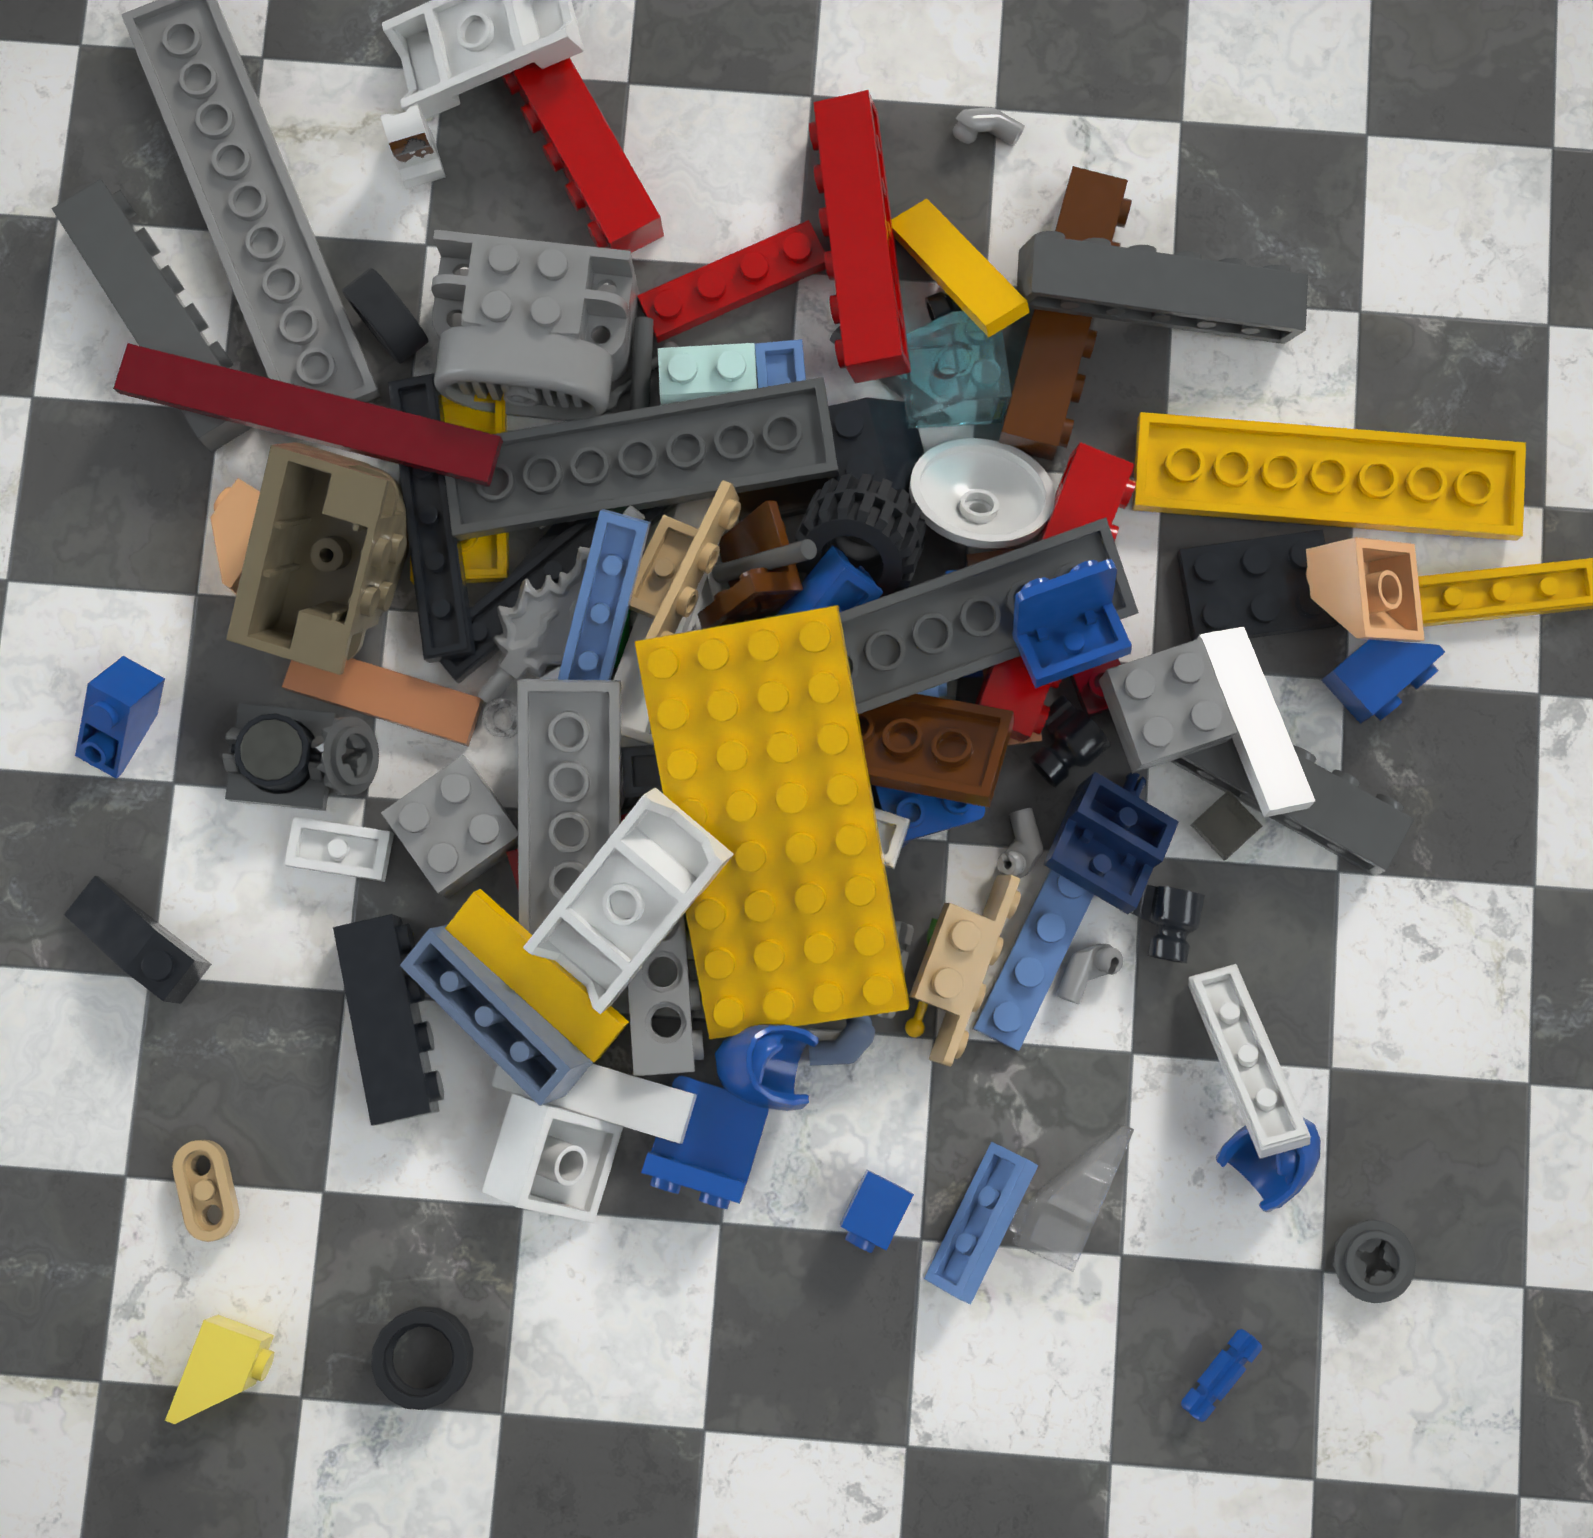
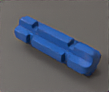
M1237 1330L1227 1343L1230 1348L1227 1351L1222 1349L1198 1379L1199 1387L1196 1390L1191 1388L1182 1399V1407L1200 1422L1207 1420L1216 1408L1213 1403L1217 1399L1222 1401L1245 1372L1244 1364L1247 1361L1252 1363L1261 1352V1343L1246 1330Z

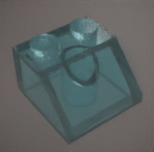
M964 311L950 312L906 334L911 373L902 374L901 377L908 429L1002 423L1012 397L1002 330L988 338Z

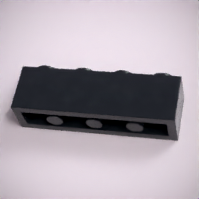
M389 914L333 927L371 1126L440 1112L438 1101L444 1100L443 1083L439 1071L431 1070L428 1051L434 1050L433 1033L430 1023L428 1021L422 1022L418 1002L425 1000L424 989L400 966L415 947L409 923L403 924L401 917Z

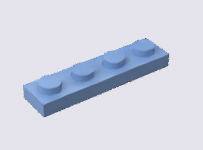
M605 509L600 510L558 680H611L651 522Z
M1049 870L973 1030L1015 1051L1020 1050L1094 896L1092 893L1055 871Z

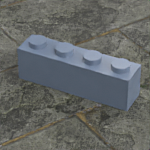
M447 925L429 928L400 966L539 1106L566 1096L593 1062L445 929Z

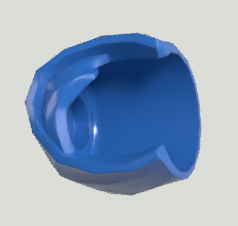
M760 1024L748 1027L737 1035L726 1038L715 1052L717 1076L727 1091L749 1104L783 1111L803 1109L809 1103V1095L795 1094L794 1087L797 1067L806 1045L816 1047L819 1038L804 1028L790 1025Z
M1304 1117L1303 1120L1311 1136L1310 1145L1260 1159L1245 1125L1223 1144L1216 1155V1161L1222 1167L1229 1163L1258 1191L1264 1199L1260 1202L1259 1206L1265 1212L1281 1208L1298 1194L1314 1175L1320 1159L1321 1140L1315 1124Z

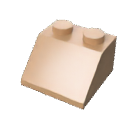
M1354 537L1306 549L1308 566L1306 577L1310 586L1311 599L1357 639L1404 642L1425 641L1415 544Z

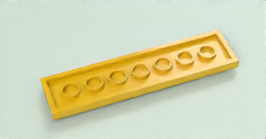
M1140 412L1137 421L1134 469L1136 486L1133 492L1132 510L1517 541L1523 536L1526 442Z

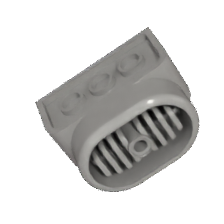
M434 230L433 240L441 256L438 275L433 277L431 291L435 297L432 325L440 340L434 384L439 393L462 406L495 413V403L474 402L475 394H477L478 398L486 399L488 393H490L493 400L501 401L504 393L506 415L559 421H572L602 415L608 407L611 382L623 377L631 363L634 322L639 305L637 297L639 289L631 251Z

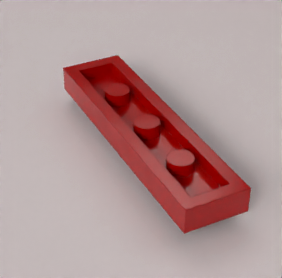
M807 220L637 295L638 302L645 317L654 319L653 334L657 343H660L825 270L824 250L810 221Z

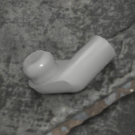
M993 107L965 109L956 117L958 122L954 126L952 133L959 141L970 144L976 140L978 132H989L1014 146L1019 140L1025 125Z
M1026 808L1009 814L1015 839L1005 853L1001 854L998 858L997 866L1002 875H1013L1021 879L1029 874L1043 853V845L1033 808Z
M1096 944L1073 953L1067 964L1056 996L1072 1003L1080 1004L1089 980L1107 974L1113 975L1120 971L1123 965L1121 952L1109 944Z

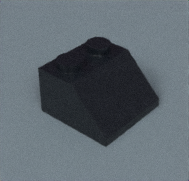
M866 397L829 406L839 476L832 478L839 482L841 476L852 473L855 479H860L862 473L873 475V480L882 482L883 478L893 482L891 486L893 489L898 491L903 488L909 494L912 470L916 462L924 454L913 405L910 402Z

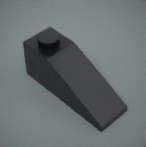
M95 875L64 914L123 971L164 1002L181 1004L212 965L99 876Z

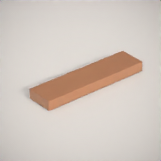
M353 658L346 660L344 672L341 675L291 660L282 688L287 691L469 747L484 703L479 697Z

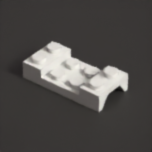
M431 0L382 22L384 33L401 58L409 92L400 99L401 107L406 111L409 107L418 104L425 119L460 105L459 94L534 62L544 69L584 51L571 0Z
M654 788L640 798L523 948L531 955L554 960L586 987L593 1009L601 1014L615 1002L641 970L642 965L695 899L705 891L734 854L657 788Z

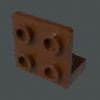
M765 501L721 537L718 546L720 547L719 554L722 563L789 544L785 525L781 519L776 501ZM791 564L769 571L764 567L755 568L742 573L739 579L729 581L730 589L715 594L713 596L714 601L697 614L701 629L767 617L803 590L797 566Z

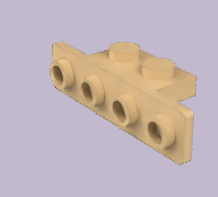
M724 480L721 482L699 529L666 515L662 516L641 559L629 606L630 610L654 619L645 639L675 634L682 617H689L694 610L698 600V590H696L704 573L709 574L713 570L720 552V547L717 545L725 529L731 530L740 514L741 503L732 483Z
M997 875L982 916L952 903H944L909 995L911 998L946 1011L929 1056L930 1061L951 1067L954 1059H959L967 1046L969 1033L965 1029L970 1015L980 1008L984 1000L986 985L983 984V980L989 965L995 964L1002 951L1003 938L1000 937L1006 918L1010 919L1014 915L1020 902L1021 894L1017 891L1020 878L1016 876Z

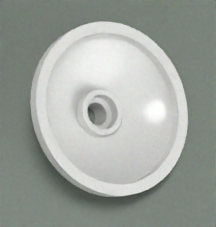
M956 439L931 448L916 462L909 484L911 503L918 504L922 511L920 518L924 519L931 529L955 543L980 549L1011 547L1034 538L1048 524L1055 504L1053 483L1047 472L1036 460L1013 446L989 439Z

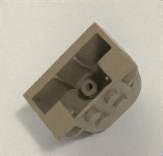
M299 442L271 445L226 640L338 675L343 674L346 660L353 658L359 653L366 630L378 625L380 616L390 608L407 559L409 541L406 509L400 484L385 471L359 460Z

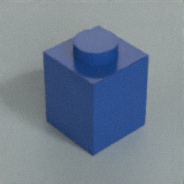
M867 1169L840 1222V1227L848 1230L845 1240L869 1253L873 1252L875 1246L887 1251L914 1194Z

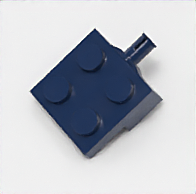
M1094 772L1078 785L1043 865L1128 915L1137 909L1153 868L1163 862L1179 821L1140 799L1143 788L1147 783L1143 776L1138 780L1140 774L1128 773L1123 787H1120Z

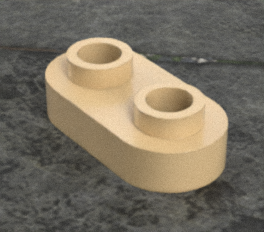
M210 1140L188 1142L178 1150L172 1166L185 1227L194 1238L200 1241L211 1242L223 1239L234 1231L240 1216L227 1154L219 1144ZM201 1156H206L211 1164L209 1172L205 1175L199 1173L196 1167L197 1160ZM212 1205L219 1207L222 1212L221 1220L217 1224L211 1223L207 1216V1212Z

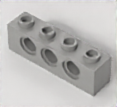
M685 913L628 984L634 1076L695 1072L694 1061L704 1060L702 1030H692L691 1010H701L699 981L689 980L688 960H694L689 930L685 928ZM661 957L672 959L678 969L676 980L666 987L655 985L649 977L651 963ZM663 1007L674 1009L681 1018L679 1031L670 1037L657 1034L652 1026L654 1013Z

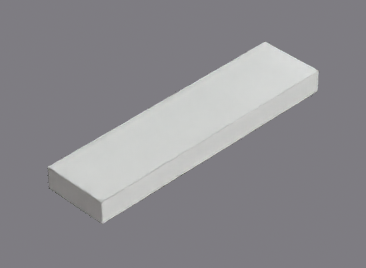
M1239 627L1200 634L1197 639L1203 638L1237 728L1238 733L1232 739L1263 817L1310 808L1315 802L1314 796L1245 628Z
M1234 964L1190 976L1188 979L1189 989L1259 1158L1310 1145V1133L1237 965Z
M592 1063L566 1096L548 1104L683 1144L697 1095ZM497 1064L491 1086L531 1098Z

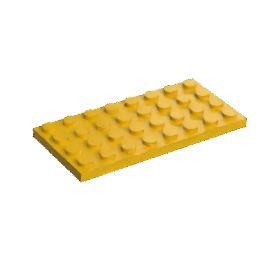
M829 606L635 641L663 794L734 854L705 891L695 899L686 911L709 1039L735 1036L748 1027L760 1024L796 1027L908 1010L910 1004L839 606Z

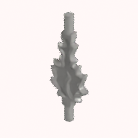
M631 505L623 513V515L641 520L645 519V516ZM581 546L578 548L574 568L568 574L560 572L558 583H554L551 576L546 575L542 588L535 590L529 580L525 579L522 581L515 606L513 608L497 607L503 634L495 635L493 639L501 650L502 655L498 661L500 667L478 693V696L484 702L493 706L514 679H522L527 672L541 678L545 675L547 666L561 667L590 548Z

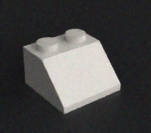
M512 1094L482 1193L518 1208L594 1224L624 1126L548 1103L539 1106L531 1098Z

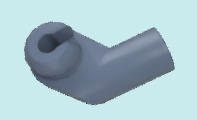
M862 1016L846 1019V1027L836 1040L818 1041L816 1047L809 1045L810 1066L842 1065L856 1062L874 1040L875 1028L872 1026L871 1017Z

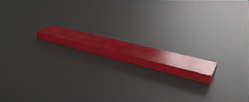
M127 343L113 387L117 393L488 487L491 485L503 444L501 436L130 343Z

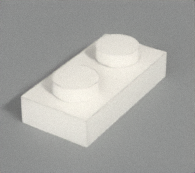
M293 816L284 865L385 882L394 833Z

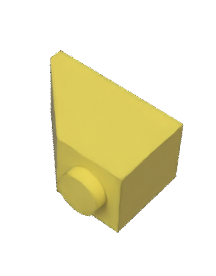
M215 1315L203 1320L165 1421L176 1424L254 1386L257 1380L262 1382L266 1378L274 1359L275 1352L269 1350L274 1335L221 1315Z

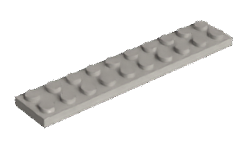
M156 0L121 14L268 378L362 402H368L380 397L378 387L218 0Z

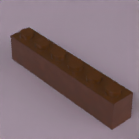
M1072 166L1055 231L1063 233L1065 239L1083 241L1088 238H1104L1109 240L1112 246L1120 247L1121 243L1112 240L1116 226L1125 228L1132 200L1124 198L1128 180ZM1034 309L999 443L1013 446L1028 455L1051 461L1054 459L1058 446L1067 448L1074 425L1073 419L1066 418L1070 401L1079 403L1086 375L1079 374L1078 369L1082 357L1091 358L1098 333L1096 330L1089 329L1092 317Z

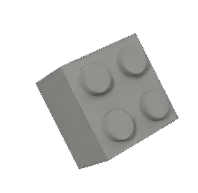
M1203 638L1107 669L1099 680L1132 774L1225 743L1238 733Z
M464 755L454 760L381 812L436 892L447 899L506 858V852L518 849L517 825L473 763Z

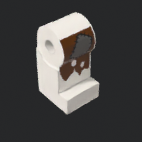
M418 104L409 107L405 112L397 115H380L405 189L446 177L433 134Z

